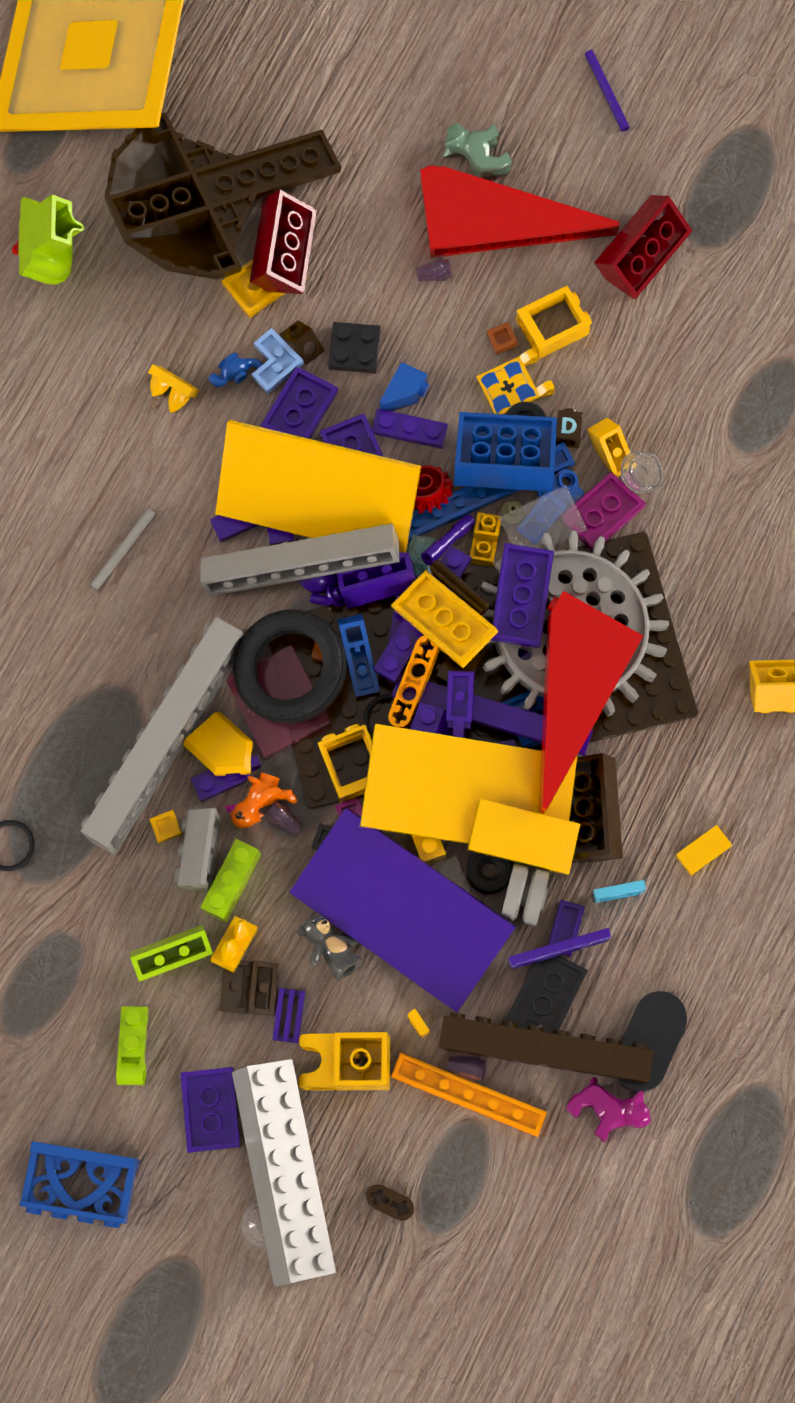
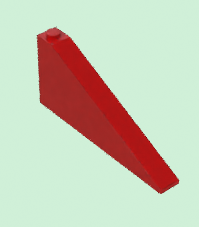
M429 165L424 169H420L431 258L615 236L618 234L619 221L445 166Z
M565 591L562 592L559 598L554 596L547 608L551 613L547 619L539 812L542 814L546 812L643 638V635Z

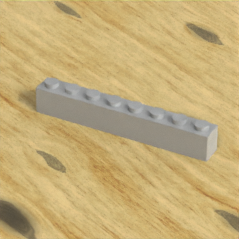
M387 524L294 542H284L272 546H262L228 554L213 555L201 558L200 582L207 595L213 596L400 562L399 538L393 524Z

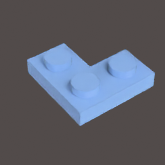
M272 328L254 342V347L268 361L252 373V378L267 394L291 376L296 366L300 368L304 365L303 359Z

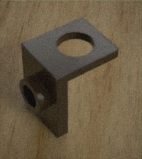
M299 320L280 333L283 339L294 345L305 364L310 363L325 351L313 329ZM314 342V352L309 355L305 354L304 346L306 343Z

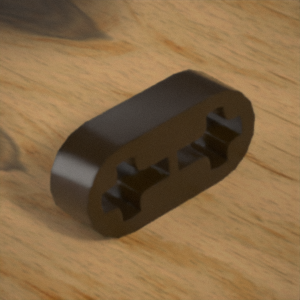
M378 1184L373 1185L367 1191L366 1198L371 1207L397 1220H408L414 1213L413 1202L408 1197ZM382 1189L383 1196L390 1199L388 1204L379 1201L376 1205L373 1203L374 1198L371 1197V1193ZM393 1201L398 1204L406 1201L408 1202L407 1208L410 1209V1212L408 1214L403 1213L402 1217L398 1216V1210L392 1207L391 1204Z

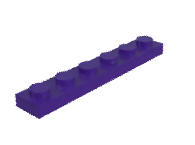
M449 546L441 562L461 578L472 557ZM432 573V575H433L437 580H439L442 584H444L439 578H437V577ZM404 619L373 668V672L395 684L408 664L417 640L424 635Z

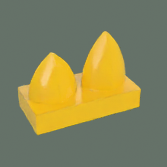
M152 364L148 371L152 375L150 390L153 397L163 394L170 386L172 387L168 400L170 413L181 409L190 397L196 398L200 390L162 366Z
M234 916L214 951L211 962L234 973L254 938L258 926L247 922L246 919Z

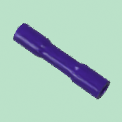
M464 515L443 537L434 542L421 554L422 561L427 565H431L440 558L449 546L475 526L474 518L470 515Z

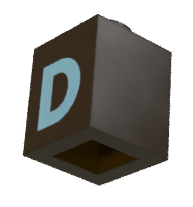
M572 408L558 410L556 445L564 442L569 448H579L583 412H578Z

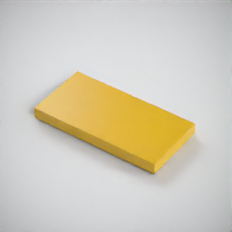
M427 570L391 605L398 614L462 668L498 633L497 628Z
M479 799L468 850L569 875L580 824Z

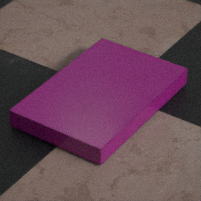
M610 472L559 517V522L570 532L577 531L578 539L593 552V546L600 536L605 538V542L644 509L646 503Z

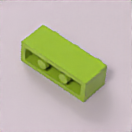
M238 839L234 841L200 907L203 912L227 923L261 857L258 849Z
M202 924L130 952V959L140 982L212 955L213 952Z

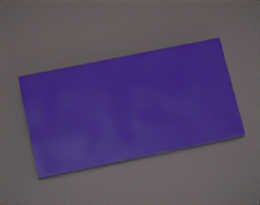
M348 807L345 808L289 893L318 914L327 918L332 924L452 1010L458 1012L516 926L382 831L360 827L361 817Z

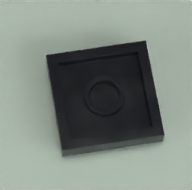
M333 322L328 363L329 370L376 373L381 326Z

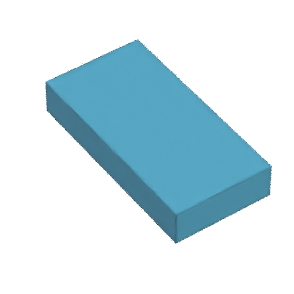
M641 880L594 889L592 892L593 902L600 903L641 895L646 890L645 881Z

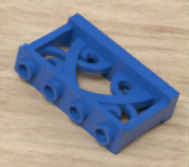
M32 1141L22 1198L19 1206L26 1207V1213L41 1215L42 1210L52 1211L51 1217L67 1219L68 1214L78 1216V1222L93 1224L94 1219L104 1220L103 1226L119 1228L120 1223L127 1224L139 1159ZM40 1154H44L47 1175L36 1177ZM68 1161L70 1169L65 1173L58 1174L57 1170H64L61 1168V1163ZM81 1161H85L89 1178L99 1187L87 1197L75 1201L67 1193L60 1179L73 1175L78 1170ZM97 1167L104 1168V1174L100 1175L106 1178L104 1182L99 1180L94 1174ZM123 1168H127L124 1192H122L113 1185L119 1178ZM49 1180L51 1185L43 1187L40 1193L47 1191L49 1198L46 1201L37 1200L33 1193L34 1187L41 1181ZM109 1190L116 1193L120 1199V1207L113 1213H108L103 1209V1204L107 1201L113 1205L112 1198L105 1195ZM59 1198L68 1208L52 1205ZM94 1204L97 1213L81 1210Z

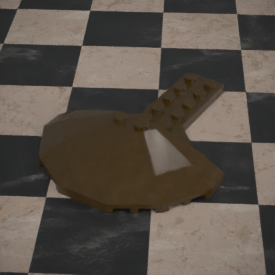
M166 112L161 113L159 127L136 128L131 134L126 136L123 144L112 152L104 200L125 244L166 271L217 280L241 272L242 266L233 247L255 199L271 195L278 190H287L340 173L341 165L323 130L236 156L229 152L228 154L215 150L214 146L199 140L194 142L184 138V134L174 130Z

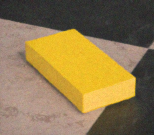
M716 825L675 856L689 875L692 876L728 850L732 844Z

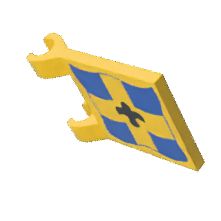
M531 348L519 357L476 376L494 414L505 415L507 410L516 403L533 402L555 393L554 384L550 380L536 388L525 368L526 365H531L538 361V353L535 348Z

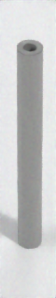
M148 508L92 581L90 586L94 590H99L155 516L151 509Z

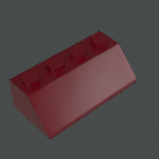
M278 190L263 199L250 283L267 292L304 293L317 213L315 208L282 190Z
M650 195L594 264L608 282L631 298L637 299L690 235L692 229L669 196Z

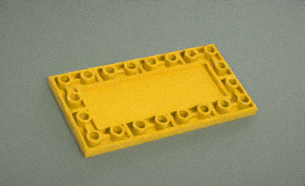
M229 420L226 427L215 514L309 538L393 524L399 538V552H406L421 466Z
M375 724L360 827L469 844L479 799L542 814L539 812L541 751ZM577 757L543 815L569 821Z

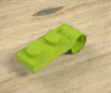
M121 1006L116 1069L117 1085H145L148 1007Z

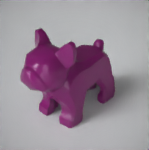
M593 1077L580 1093L574 1095L566 1106V1110L575 1118L579 1116L582 1108L592 1107L601 1121L594 1135L604 1143L608 1139V1133L612 1130L625 1126L642 1129L651 1122L650 1111L643 1101L644 1092L642 1090L633 1097L620 1100L597 1083L596 1077Z

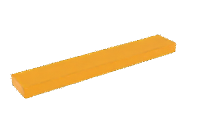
M401 1052L391 1075V1078L535 1137H538L547 1114L544 1110Z

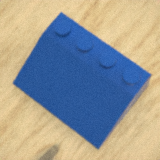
M459 412L454 486L553 492L557 418Z

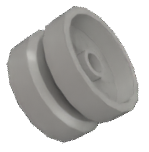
M514 863L501 916L507 920L514 921L518 916L520 906L525 907L522 917L523 924L536 927L540 911H543L548 892L546 886L550 871L537 868L533 873L531 883L526 882L529 872L528 866Z

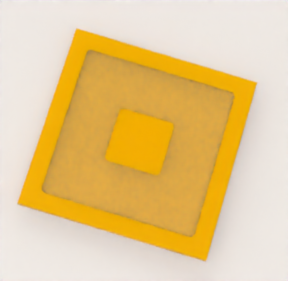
M18 0L0 78V132L159 127L184 0Z

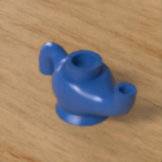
M232 353L219 363L218 368L221 369V374L216 375V373H213L208 377V380L215 387H223L227 382L239 384L247 378L246 372L250 367L258 369L263 363L254 358H240L237 353Z

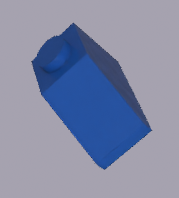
M401 362L379 402L380 409L394 411L417 404L421 396L424 397L429 389L430 384L427 381V373Z

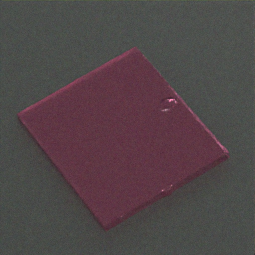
M292 645L262 662H258L257 676L259 683L265 693L273 698L281 700L295 699L303 696L313 688ZM234 677L227 680L265 759L296 742H300L301 739L331 723L326 711L307 721L292 724L277 723L264 719L244 703L235 686Z

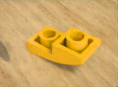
M478 512L470 557H472L471 564L493 567L502 516Z

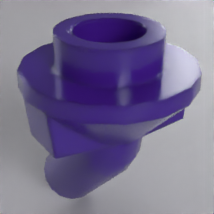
M333 585L327 587L326 596L312 593L310 597V602L323 606L334 605L337 607L345 605L340 588Z

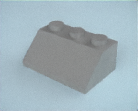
M216 808L188 810V817L183 818L182 832L185 833L184 842H180L178 857L182 858L181 866L176 867L175 882L178 883V887L181 890L208 893L212 886L221 826V817Z

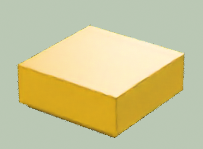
M174 810L149 819L158 843L183 835Z
M414 1009L408 1013L407 1017L420 1038L428 1035L430 1030L417 1010Z

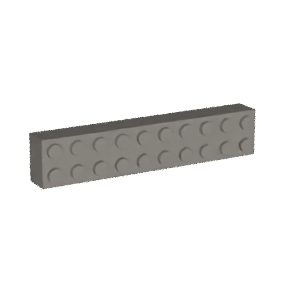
M218 617L215 618L213 623L209 622L205 627L203 639L200 643H196L190 651L191 658L186 665H181L176 674L177 680L173 686L169 685L163 694V702L159 707L156 706L150 714L149 719L151 721L146 728L143 727L136 737L137 743L133 749H129L122 759L123 765L119 771L113 772L106 792L99 794L95 801L96 807L92 814H87L81 823V833L90 842L114 856L182 750L185 739L194 731L233 668L235 651L243 633Z

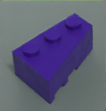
M399 552L400 562L337 573L340 593L347 608L402 594L417 579L416 569L409 552Z

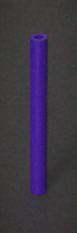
M589 50L585 53V57L621 131L625 132L630 126L594 51Z

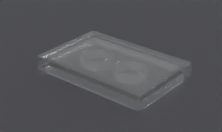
M566 485L499 517L511 544L517 545L522 542L525 546L543 549L541 538L544 533H549L552 544L555 546L567 540L572 531H577L578 535L587 530Z

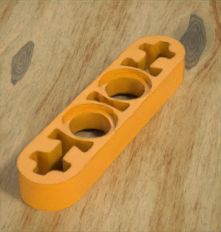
M421 636L415 644L389 711L388 718L393 727L407 729L412 724L438 657L440 648L431 642L434 649L428 650L425 656L429 662L427 663L425 660L417 658L418 655L422 658L424 656L425 650L422 648V645H427L431 642L426 636ZM422 664L425 666L424 675L421 677L412 675V669L415 665ZM410 687L416 689V697L413 700L408 701L403 698L405 689ZM402 702L406 706H412L410 710L407 707L405 708L404 715L407 719L405 721L401 720L398 724L395 715H400L403 710L399 703Z

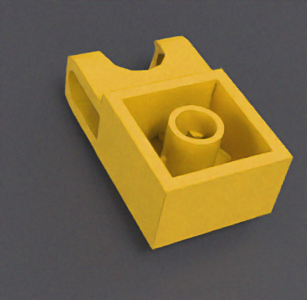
M387 1032L302 1034L299 1037V1045L302 1049L320 1053L322 1059L320 1067L315 1072L304 1073L299 1076V1088L312 1091L390 1090V1036ZM365 1056L368 1062L360 1067L357 1061H361L362 1057Z

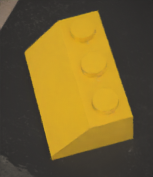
M795 660L749 661L750 695L754 712H795Z

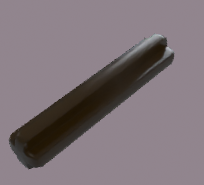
M435 560L430 565V571L480 615H484L489 610V603L440 560Z

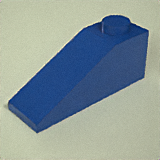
M362 614L338 619L337 622L346 652L355 696L359 697L380 692L376 673L373 672L374 663Z

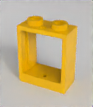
M568 286L518 309L516 312V322L530 346L536 349L538 359L589 335L590 324H592L591 318L586 311H582L577 294L571 292ZM565 300L578 324L545 340L532 316Z
M359 724L349 726L345 729L344 733L339 735L335 733L328 734L321 739V742H318L323 760L341 803L364 795L367 777L341 786L328 752L363 738L370 756L372 740L365 724L359 726Z

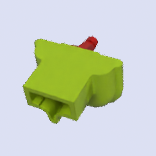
M50 195L41 202L27 197L21 199L19 238L11 249L13 254L19 256V275L51 285L62 283L68 278L72 268L73 237L84 230L83 224L76 221L72 215L71 201L55 195Z

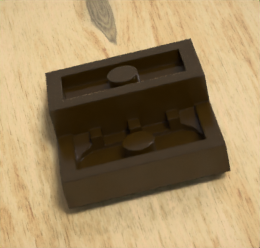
M241 960L234 973L223 968L219 1011L273 1016L279 963Z

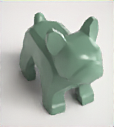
M454 123L448 128L446 143L444 144L447 147L443 154L444 158H449L455 154L464 155L469 161L474 174H476L475 176L480 178L504 176L511 171L510 166H512L508 152L502 154L501 157L490 156L489 149L498 144L496 137L499 136V131L495 124L490 125V128L484 131L469 132L459 123Z

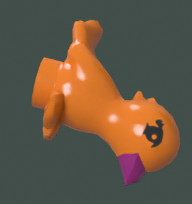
M260 773L259 779L248 776V780L253 784L243 801L233 805H225L226 811L230 814L232 823L236 827L244 829L261 821L260 817H264V814L259 812L260 808L283 799L295 804L298 802V799L291 789L277 787L280 778Z

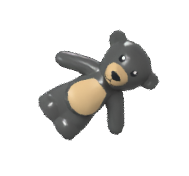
M316 915L310 917L303 926L298 928L297 933L299 936H305L308 941L315 944L309 959L310 964L316 966L321 955H323L336 980L339 981L353 974L362 964V958L349 951L347 947L357 945L358 941L348 935L332 934L330 921L324 916Z

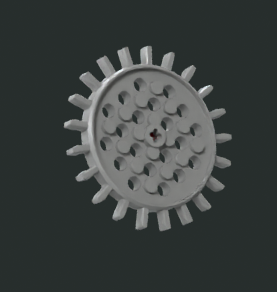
M572 531L567 541L568 550L554 551L549 533H544L541 538L543 549L554 551L547 598L548 605L554 596L559 598L563 591L588 604L586 597L593 596L598 601V605L592 606L593 608L613 619H623L627 627L643 635L613 692L617 689L621 690L625 697L633 703L639 695L627 682L632 674L636 673L649 682H652L657 675L640 663L644 653L655 657H664L667 648L660 645L648 643L649 631H664L669 627V621L649 620L647 607L656 606L661 603L664 598L663 595L653 594L646 598L642 597L637 585L647 579L650 574L648 569L639 572L631 579L620 569L628 560L630 554L628 550H624L619 554L614 563L601 557L600 554L605 543L604 537L600 536L593 546L592 553L578 551L577 531ZM499 559L495 564V569L500 573L501 560ZM583 573H591L595 581L587 582L583 578ZM561 574L567 575L570 578V583H561L558 576ZM483 582L480 591L496 598L497 587ZM610 595H619L622 598V603L615 604L612 602ZM489 609L481 616L486 620L492 621L494 610ZM548 609L545 612L544 624H547V619L551 613ZM542 633L540 649L491 640L487 643H495L499 656L489 659L483 666L484 671H491L504 665L512 675L511 678L504 682L500 692L503 695L508 693L517 683L531 691L524 702L523 710L529 711L534 706L537 696L544 698L546 656L543 654V649L546 648L547 634ZM518 651H528L531 658L522 660L518 656ZM610 697L603 708L608 717L615 712L614 704Z

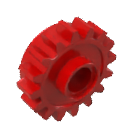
M432 465L421 466L414 510L418 509L419 514H422L424 510L432 513V508L434 507L440 510V504H448V497L453 495L451 478H449L447 472L442 473L441 467L436 468Z

